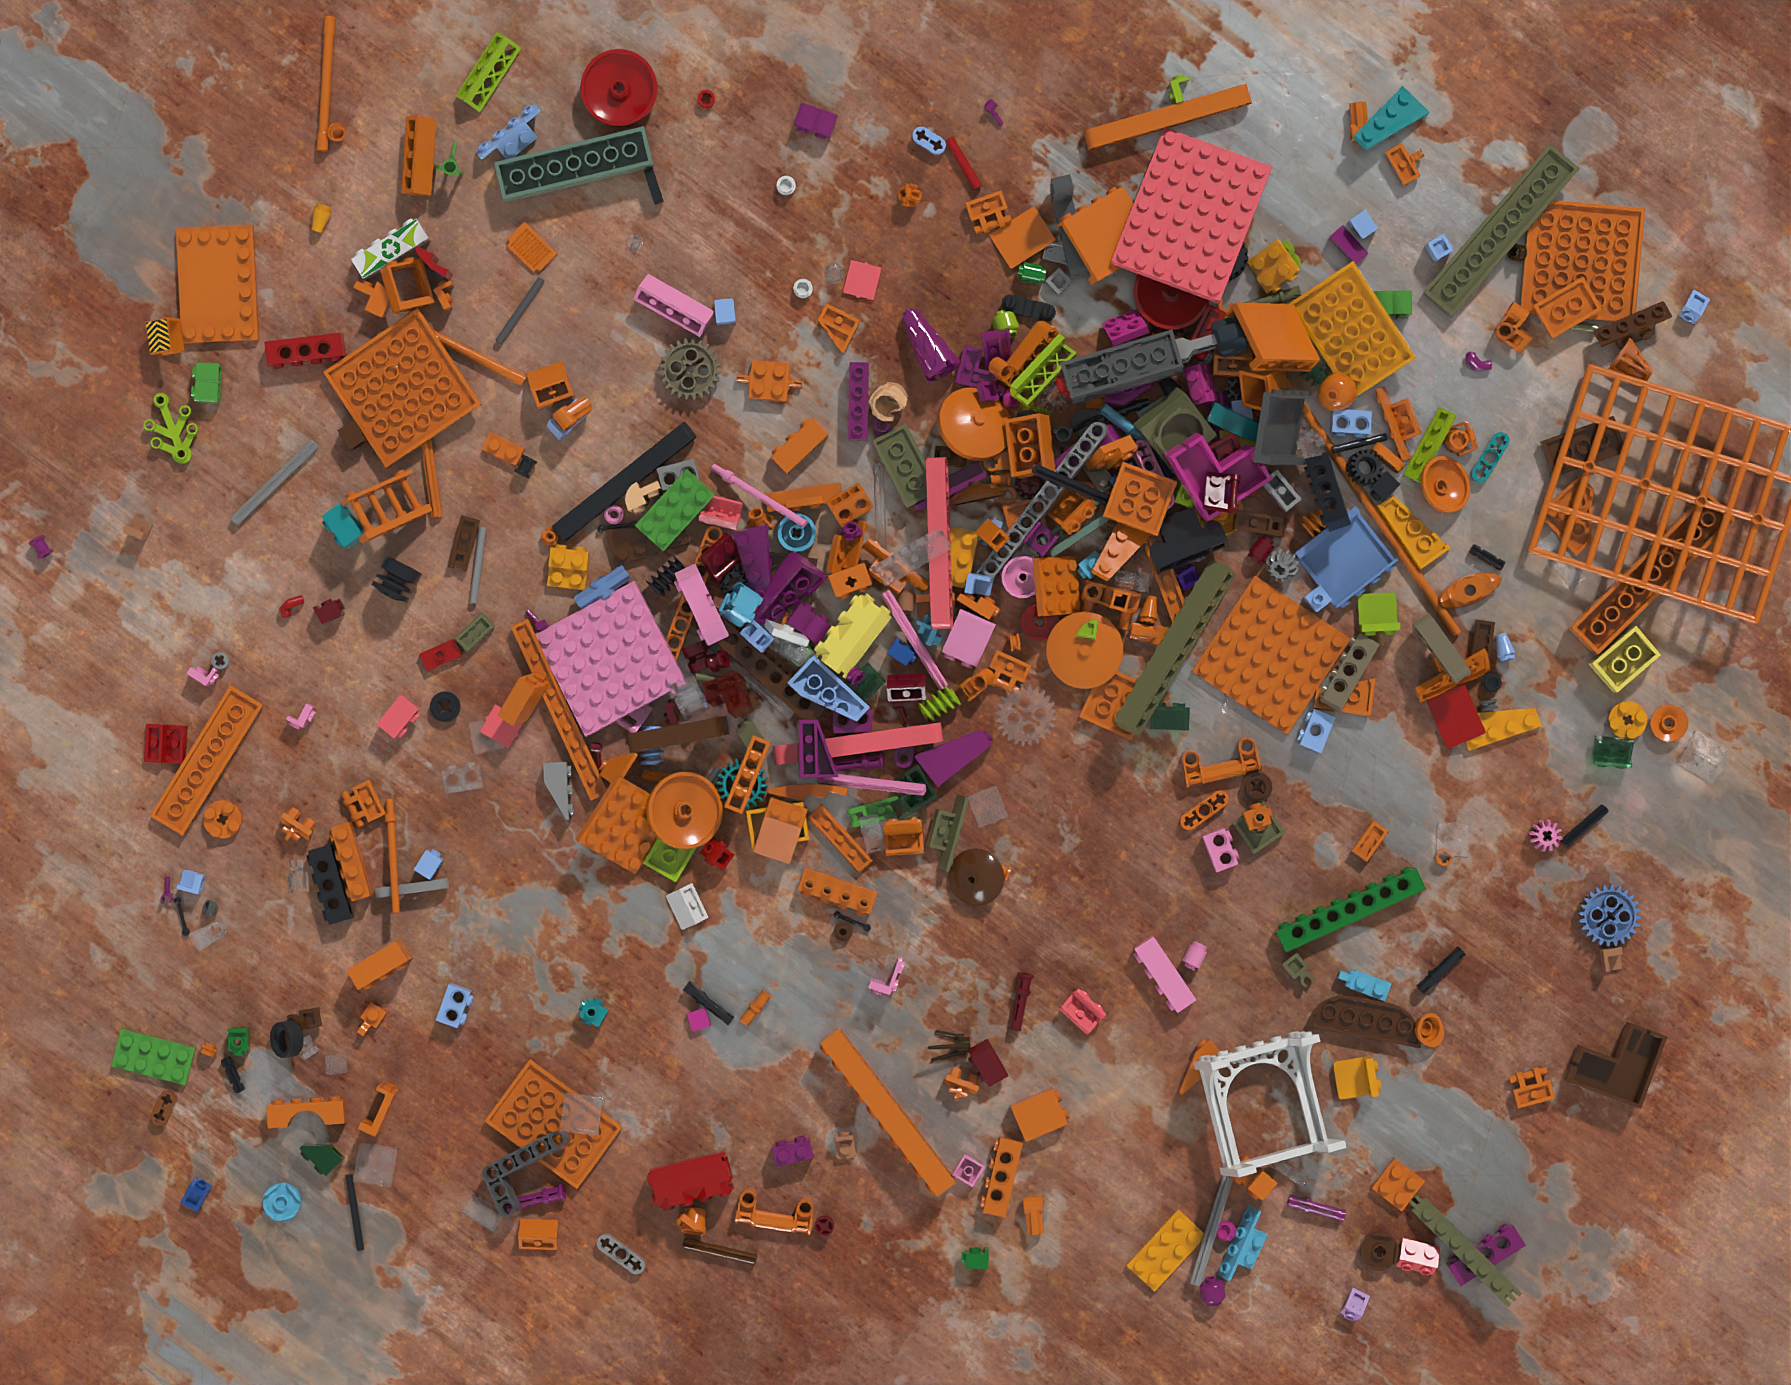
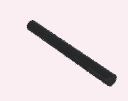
M346 1174L345 1178L357 1251L364 1250L354 1179L353 1174Z

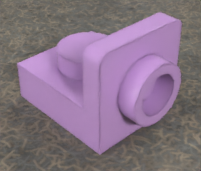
M1352 1288L1340 1313L1348 1320L1357 1321L1363 1316L1370 1296Z

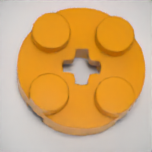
M1625 701L1618 703L1611 708L1608 714L1610 730L1618 738L1634 739L1645 730L1647 714L1635 702ZM1630 715L1632 723L1624 725L1623 717Z

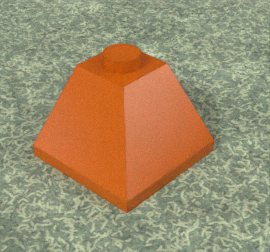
M636 752L610 758L608 761L604 760L599 768L602 771L600 776L612 783L616 775L626 779L640 753Z

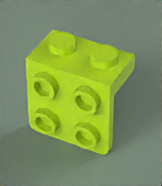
M1395 593L1360 594L1357 597L1359 632H1365V636H1374L1379 631H1384V635H1394L1396 631L1401 630L1400 622H1397Z

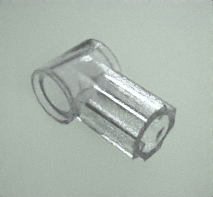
M1118 570L1115 573L1114 587L1151 593L1153 574Z

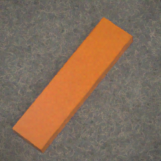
M822 804L808 816L810 821L858 873L873 861Z

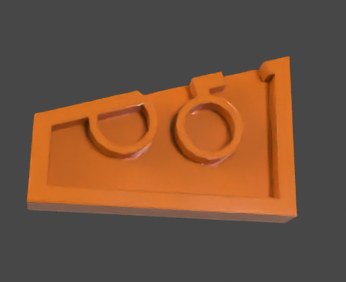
M1376 678L1358 681L1340 713L1370 717ZM1342 685L1334 686L1337 692L1343 691ZM1322 688L1316 689L1313 709L1337 712L1320 702L1322 696L1319 693Z

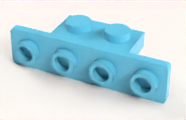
M1252 1205L1247 1206L1236 1229V1236L1232 1239L1218 1271V1275L1228 1281H1231L1238 1264L1253 1269L1268 1235L1263 1231L1255 1229L1261 1211Z

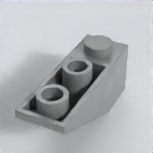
M568 762L543 763L544 783L565 819L569 820L571 819L570 815H574L573 804H570V796H573V787L569 785V777H572V767L568 766Z

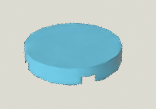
M277 1183L269 1187L264 1194L263 1209L266 1215L273 1220L287 1221L293 1218L300 1210L301 1196L293 1185Z

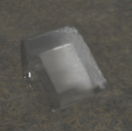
M346 1053L328 1054L325 1056L326 1075L347 1073Z

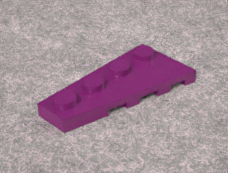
M768 524L732 533L749 587L762 598L773 579L770 569L772 560L769 558L770 539H768L767 535L769 530Z

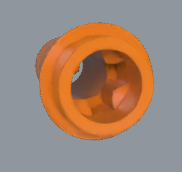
M1146 596L1139 614L1141 623L1154 625L1155 620H1158L1157 597Z

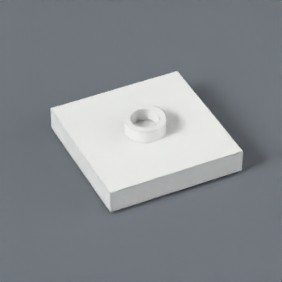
M766 619L764 626L772 636L804 647L808 645L809 639L794 627L787 624L781 625Z

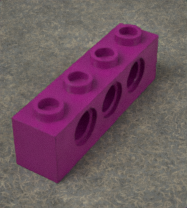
M850 362L848 441H868L869 362Z
M1511 1223L1501 1225L1497 1228L1498 1231L1493 1235L1491 1233L1481 1238L1480 1243L1477 1245L1473 1244L1480 1252L1483 1249H1489V1255L1486 1258L1493 1265L1526 1246ZM1504 1238L1506 1241L1505 1245L1497 1247V1241ZM1456 1255L1449 1258V1262L1446 1265L1460 1286L1477 1277L1469 1268L1464 1267V1263Z

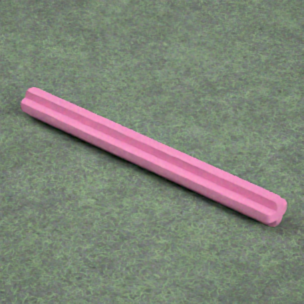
M890 590L881 594L883 600L939 690L944 689V686H948L946 680Z
M838 774V777L817 778V782L821 784L922 796L926 793V785L841 774Z

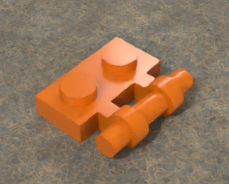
M1002 190L965 203L971 222L979 219L980 225L973 227L976 234L981 232L987 233L990 229L998 226L1001 228L1005 224L1012 222L1010 214L1003 217L1001 211L1008 209ZM993 214L996 215L997 219L986 223L985 217Z
M996 650L989 665V668L996 670L994 673L995 679L990 685L994 687L995 685L999 686L1009 694L1012 692L1018 695L1021 688L1015 686L1017 680L1022 683L1025 682L1031 665ZM1001 673L1011 677L1009 683L999 678Z
M370 779L353 787L352 790L355 795L350 797L348 791L341 793L344 800L342 802L344 806H347L351 814L350 818L352 822H355L357 828L364 825L361 819L366 816L368 822H371L387 814ZM358 800L363 811H357L354 805L355 801Z
M1546 1066L1542 1068L1535 1067L1531 1071L1524 1073L1520 1071L1513 1076H1509L1510 1084L1516 1082L1519 1084V1088L1512 1089L1518 1109L1555 1099L1551 1081L1549 1079L1542 1081L1541 1076L1548 1074ZM1535 1078L1536 1083L1525 1084V1080Z

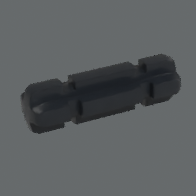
M1473 544L1469 550L1470 554L1478 556L1480 560L1489 565H1494V568L1502 570L1506 563L1500 558L1497 559V556L1487 550L1481 549L1476 544Z
M231 1057L222 1059L221 1064L226 1069L224 1071L230 1084H233L234 1093L242 1092L245 1088L243 1083H240V1076L235 1066L232 1065Z

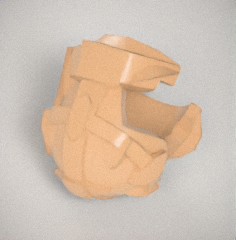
M887 382L879 386L868 401L872 414L882 421L893 422L894 415L891 413L905 408L908 395L902 385L894 382Z

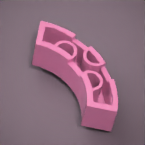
M696 564L674 573L677 581H674L678 592L683 591L700 629L697 632L701 641L705 639L709 646L728 637L729 634L711 596L707 597L710 594Z

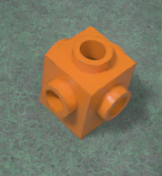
M1260 802L1250 805L1249 810L1242 812L1249 831L1257 829V832L1268 829V825L1272 824L1270 819L1273 818L1270 807L1266 808V805H1261ZM1257 814H1261L1260 820L1256 819Z

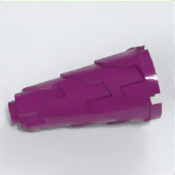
M913 308L906 310L903 313L902 323L908 333L914 353L924 371L927 382L937 381L935 376H940L942 379L957 369L959 364H961L959 358L954 355L945 341L940 338L935 329L926 321L922 313L918 312L917 309L913 310Z

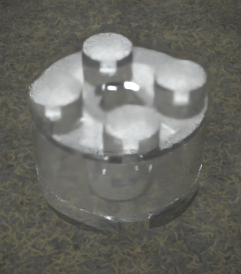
M694 675L669 685L678 709H681L680 712L684 720L709 709Z

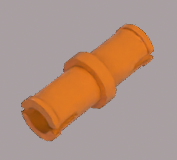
M762 989L756 999L748 1004V1009L739 1020L744 1025L749 1026L757 1014H761L762 1008L772 997L771 994Z

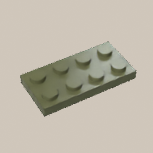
M906 423L872 440L906 508L908 509L926 500V461Z

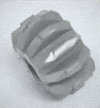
M1281 548L1278 552L1273 551L1267 559L1266 570L1270 571L1269 576H1275L1276 581L1279 578L1283 582L1287 579L1291 580L1299 570V561L1295 560L1296 554L1290 555L1289 550L1284 552Z

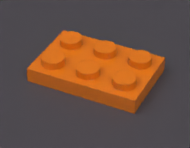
M1584 277L1579 278L1532 306L1551 339L1603 310Z

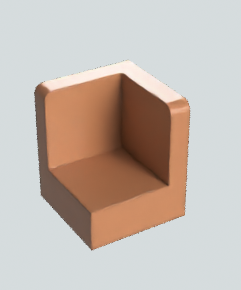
M1613 946L1599 949L1603 972L1607 973L1611 970L1622 969L1620 955H1623L1622 947Z

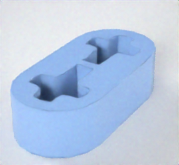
M917 127L913 131L914 142L934 155H940L945 151L946 143L940 136L925 127ZM922 131H924V136L929 140H918V135L916 133H921ZM930 141H933L934 143H938V141L941 142L942 149H937L935 151L934 145L931 144Z

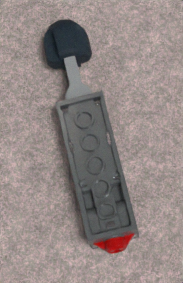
M1227 317L1212 323V335L1195 340L1175 339L1173 330H1169L1060 362L1061 370L1055 382L1058 392L1069 398L1072 406L1183 374V363L1189 362L1194 354L1217 348L1220 357L1226 358L1245 351L1250 344L1238 318Z

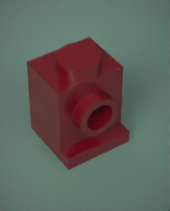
M340 598L334 601L332 599L321 603V608L319 606L313 607L323 625L345 614L343 611L345 606Z

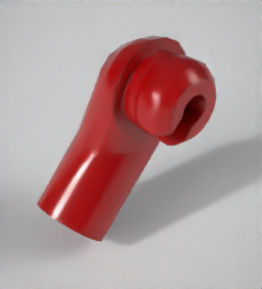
M299 595L287 599L279 607L281 617L291 616V608L304 604L303 596Z

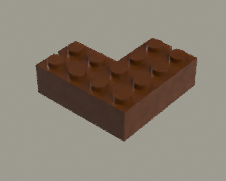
M1626 1022L1614 1057L1577 1044L1572 1061L1575 1063L1574 1065L1570 1064L1565 1081L1641 1109L1667 1036Z

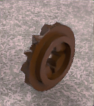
M1253 772L1244 778L1242 793L1249 801L1255 803L1263 802L1271 795L1272 782L1264 773ZM1263 781L1260 786L1263 793L1255 791L1251 794L1254 787L1250 782L1258 784Z

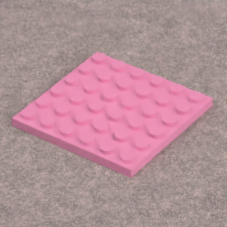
M636 581L612 592V595L606 599H599L536 633L549 666L585 737L687 684Z

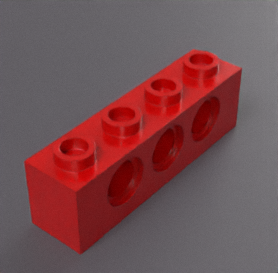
M342 333L264 342L267 365L273 366V369L284 368L285 364H292V367L303 366V362L310 361L311 364H321L322 360L330 359V362H339L341 358L346 357L344 334ZM328 344L329 351L326 354H321V346ZM308 346L310 348L309 355L302 356V348ZM285 349H290V357L284 359L282 352Z

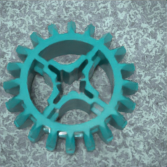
M738 759L734 760L736 766H733L731 762L727 763L730 768L729 770L725 767L722 768V771L726 773L725 775L718 774L719 778H723V781L716 782L717 785H722V788L717 789L718 792H724V795L720 796L721 799L728 798L729 796L727 779L729 777L733 782L735 781L737 775L733 771L741 766ZM764 770L759 772L757 777L758 790L757 792L752 790V798L748 800L746 805L747 810L750 809L749 803L751 802L754 807L757 806L756 799L760 802L763 801L759 796L760 794H767L766 791L762 790V787L768 788V784H763L762 781H766L768 778H761L760 776L765 772Z

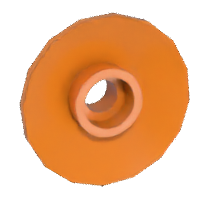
M1673 704L1661 705L1655 709L1650 719L1651 731L1655 737L1665 742H1673L1682 738L1689 724L1684 710ZM1667 719L1671 721V725L1668 727L1665 726Z

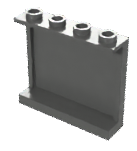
M1272 389L1271 392H1264L1253 462L1269 465L1306 464V457L1296 455L1304 401L1305 399H1316V396L1309 395L1310 391Z

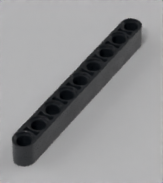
M683 422L557 521L551 528L562 542L567 541L604 512L607 507L623 497L632 484L643 481L657 468L690 444L697 437L686 422Z

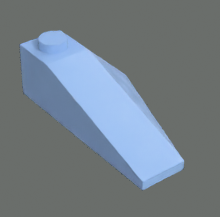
M814 655L788 682L802 697L855 721H858L870 708Z

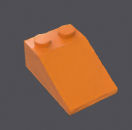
M771 797L753 852L790 864L808 809Z

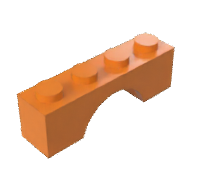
M329 1096V1100H321V1097H311L310 1101L294 1098L290 1099L291 1102L284 1103L283 1099L271 1100V1103L266 1105L268 1129L288 1127L293 1117L301 1111H312L318 1114L325 1125L344 1124L347 1122L346 1098L340 1099V1096Z

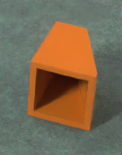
M1250 365L1239 370L1242 406L1261 411L1264 392H1271L1272 389L1288 390L1286 371H1252Z

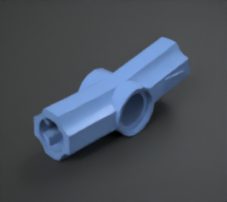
M620 565L606 576L603 575L593 581L589 587L575 595L574 599L578 606L583 609L599 599H606L612 595L615 589L631 578L624 567Z

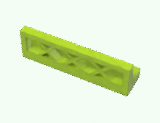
M496 32L455 97L481 112L521 50V47L506 36ZM509 44L514 49L510 55L505 56L504 50ZM501 61L502 68L500 71L495 72L494 65L496 62ZM491 77V85L484 88L485 79ZM476 94H481V100L478 105L471 102Z
M1059 333L1010 385V395L1026 407H1029L1058 376L1061 370L1060 362L1074 359L1077 356L1074 350L1065 345L1064 336ZM1061 350L1069 354L1066 359H1058V354ZM1056 364L1057 369L1054 372H1046L1045 367L1047 365ZM1044 377L1042 385L1033 384L1035 378ZM1032 390V396L1028 400L1020 395L1023 391Z

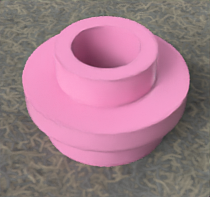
M617 505L607 507L604 512V517L610 524L620 523L624 516L623 510ZM616 511L618 516L612 518L611 512Z

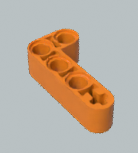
M1043 320L1038 321L1009 360L1006 362L999 357L993 358L989 363V371L999 381L1010 387L1019 375L1058 335L1057 328Z

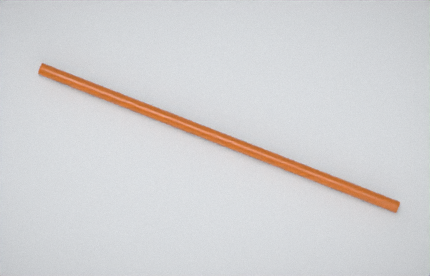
M1288 378L1287 389L1297 390ZM1304 401L1303 417L1453 637L1461 632L1446 608L1441 606L1439 598L1363 486L1356 485L1357 481L1353 483L1351 481L1353 479L1352 476L1348 478L1347 475L1350 472H1346L1348 467L1346 466V461L1340 453H1332L1331 446L1335 445Z

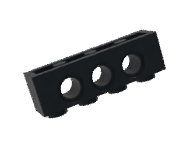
M1327 451L1306 458L1307 466L1304 467L1307 478L1311 477L1312 480L1309 486L1312 494L1316 493L1317 499H1314L1317 510L1321 509L1323 515L1319 516L1322 525L1327 526L1329 532L1351 525Z
M333 844L309 850V855H306L307 862L314 871L312 874L313 882L319 888V892H317L318 900L320 903H323L325 909L322 911L325 922L328 921L329 925L354 918ZM321 861H325L328 864L326 872L321 871L319 868ZM327 879L331 880L334 884L332 890L325 888V881ZM332 898H336L339 901V906L336 909L330 905Z

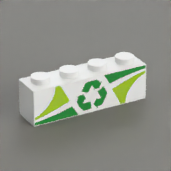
M417 219L407 220L399 230L393 229L386 234V238L382 240L377 239L365 251L361 249L353 254L354 257L351 260L365 281L378 274L381 269L386 267V263L399 261L415 251L416 247H421L431 241Z

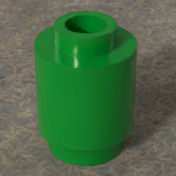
M1024 262L1023 265H1019L1017 276L1020 277V281L1034 284L1044 283L1046 268H1043L1042 265Z

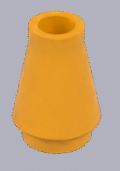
M316 203V207H313L311 230L323 232L332 214L330 212L332 207Z

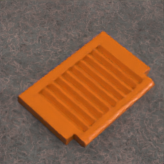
M525 221L507 239L509 243L506 247L533 273L537 269L541 272L557 255Z

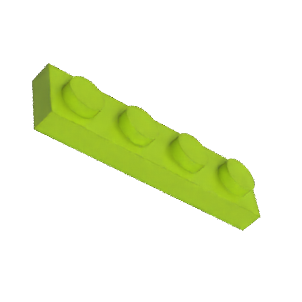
M1438 408L1403 473L1405 477L1421 483V474L1424 466L1428 461L1435 458L1457 417L1456 414L1443 408Z

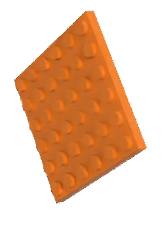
M1553 200L1526 231L1525 247L1527 249V256L1523 263L1520 306L1530 312L1529 314L1537 315L1532 307L1533 305L1579 278L1584 277L1603 309L1586 320L1615 322L1636 313L1645 208Z
M419 308L323 372L386 468H389L482 405Z
M1254 576L1191 672L1288 735L1316 693V689L1320 687L1351 638L1257 576Z

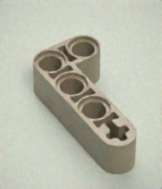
M1429 613L1412 624V629L1418 639L1426 644L1454 684L1472 674L1467 664Z

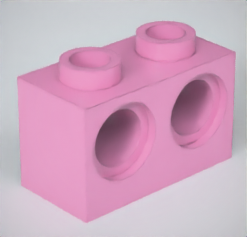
M1221 828L1202 835L1215 872L1238 865L1237 860L1240 857L1236 848L1232 849L1230 842L1233 839L1229 830L1225 831V828ZM1216 835L1223 837V843L1219 846L1213 843ZM1223 853L1230 855V861L1226 864L1220 861V856Z

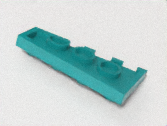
M1402 86L1352 138L1365 150H1368L1389 136L1424 118L1430 112Z

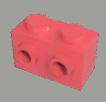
M400 694L377 725L394 739L402 738L408 731L406 728L410 722L414 723L420 716L418 712L421 708L405 695Z

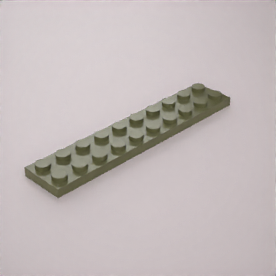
M1549 144L1423 293L1453 317L1580 168Z

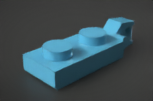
M1339 970L1337 978L1346 981L1345 986L1382 1001L1386 1000L1392 984L1357 970H1350L1349 973Z

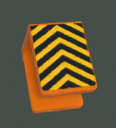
M166 317L145 322L151 355L162 353L163 356L185 351L179 318Z

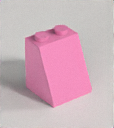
M960 609L941 651L945 653L943 657L952 661L955 658L962 661L961 665L970 669L973 666L977 667L996 624Z

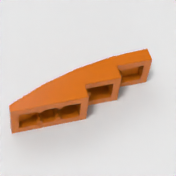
M807 783L770 788L768 793L805 802L807 795L826 799L827 792L846 796L848 788L829 784Z

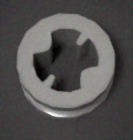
M217 652L212 656L211 663L217 669H225L230 664V658L224 652ZM222 655L224 656L223 661L225 662V664H220V666H218V660H216V658L221 657Z

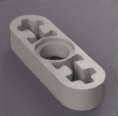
M604 1233L597 1239L599 1250L633 1274H640L644 1271L646 1263L640 1255L611 1234ZM608 1238L609 1244L614 1246V1243L617 1244L612 1253L609 1252L611 1247L608 1245L602 1246L603 1242L601 1239L605 1240ZM620 1248L624 1249L627 1253L624 1259H619L616 1256V1251ZM630 1254L633 1255V1257L631 1258L632 1261L641 1262V1269H633V1263H631L630 1261L628 1265L624 1263L628 1260Z

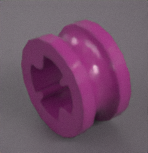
M855 666L847 674L846 680L848 682L852 681V685L857 686L863 680L865 672L860 671Z

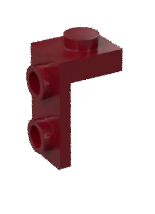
M695 691L686 694L687 698L679 700V697L669 699V704H665L666 713H664L666 724L671 726L679 724L674 706L703 698V695Z

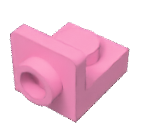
M199 666L197 668L190 667L187 674L203 685L210 686V684L214 685L219 678V669L213 668L207 676V671Z

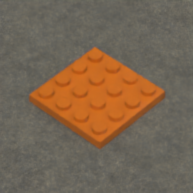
M616 775L575 840L636 874L657 840L647 819V801L650 793L623 777Z

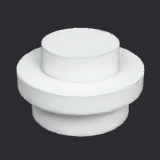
M782 176L777 181V190L782 195H790L794 192L796 184L792 177Z
M799 279L793 287L794 293L799 298H807L813 291L812 284L807 279Z

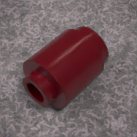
M1266 535L1263 538L1259 536L1249 549L1250 552L1247 556L1260 565L1275 548L1272 545L1274 541Z

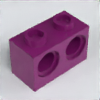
M871 709L865 712L868 717L865 724H859L857 721L848 718V723L841 725L837 721L840 714L833 711L834 733L872 732Z

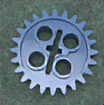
M1603 884L1602 890L1594 887L1595 893L1588 891L1589 899L1583 897V900L1586 902L1585 905L1579 904L1583 908V911L1578 912L1579 915L1583 916V918L1578 920V922L1584 923L1581 930L1587 929L1588 931L1585 933V936L1592 935L1591 941L1593 942L1598 938L1599 945H1602L1605 941V946L1607 947L1610 946V942L1617 946L1618 940L1624 944V937L1631 939L1629 933H1637L1633 927H1640L1636 920L1641 919V917L1637 916L1636 913L1641 911V909L1635 908L1639 902L1631 901L1634 895L1627 896V889L1621 892V886H1617L1615 890L1613 884H1610L1608 889ZM1609 897H1613L1615 900L1614 905L1608 907L1606 904ZM1620 904H1623V906H1622L1620 909H1618V910L1615 911V909H1616ZM1595 909H1598L1600 911V917L1594 920L1592 918V912ZM1625 911L1627 919L1621 922L1619 914ZM1607 912H1611V913H1612V914H1611V916L1613 917L1612 919H1608V918H1607V916H1608V915H1607ZM1603 921L1599 927L1596 926L1599 922ZM1607 924H1611L1613 927L1610 934H1606L1604 931Z

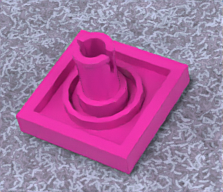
M1137 309L1128 311L1119 317L1110 318L1102 323L1103 329L1113 347L1135 341V338L1149 333L1148 327Z

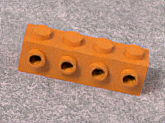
M419 115L406 117L402 194L419 197L431 196L436 119Z
M353 822L331 827L329 835L331 842H335L337 848L334 852L337 861L341 862V877L343 880L346 879L348 887H345L347 897L355 901L374 895Z
M807 867L804 869L797 889L801 891L800 894L811 898L814 895L819 897L818 901L827 904L830 901L837 903L836 907L847 910L848 907L855 909V913L866 916V913L871 914L878 893L877 891Z

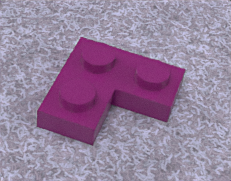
M964 345L960 360L961 364H959L955 380L956 384L977 388L976 384L979 382L995 381L996 377L990 371L978 369L983 350Z

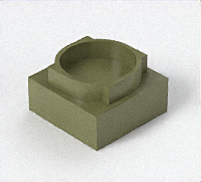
M1179 388L1173 390L1133 424L1144 440L1148 442L1154 453L1172 472L1174 470L1164 455L1165 452L1178 444L1183 446L1182 441L1194 433L1203 435L1207 443L1217 436L1185 392Z

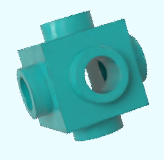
M594 997L593 999L589 998L587 1001L583 1000L578 1010L581 1011L579 1016L582 1018L581 1021L589 1026L594 1024L599 1027L609 1008L603 1005L604 1002ZM590 1009H594L595 1014L590 1013Z

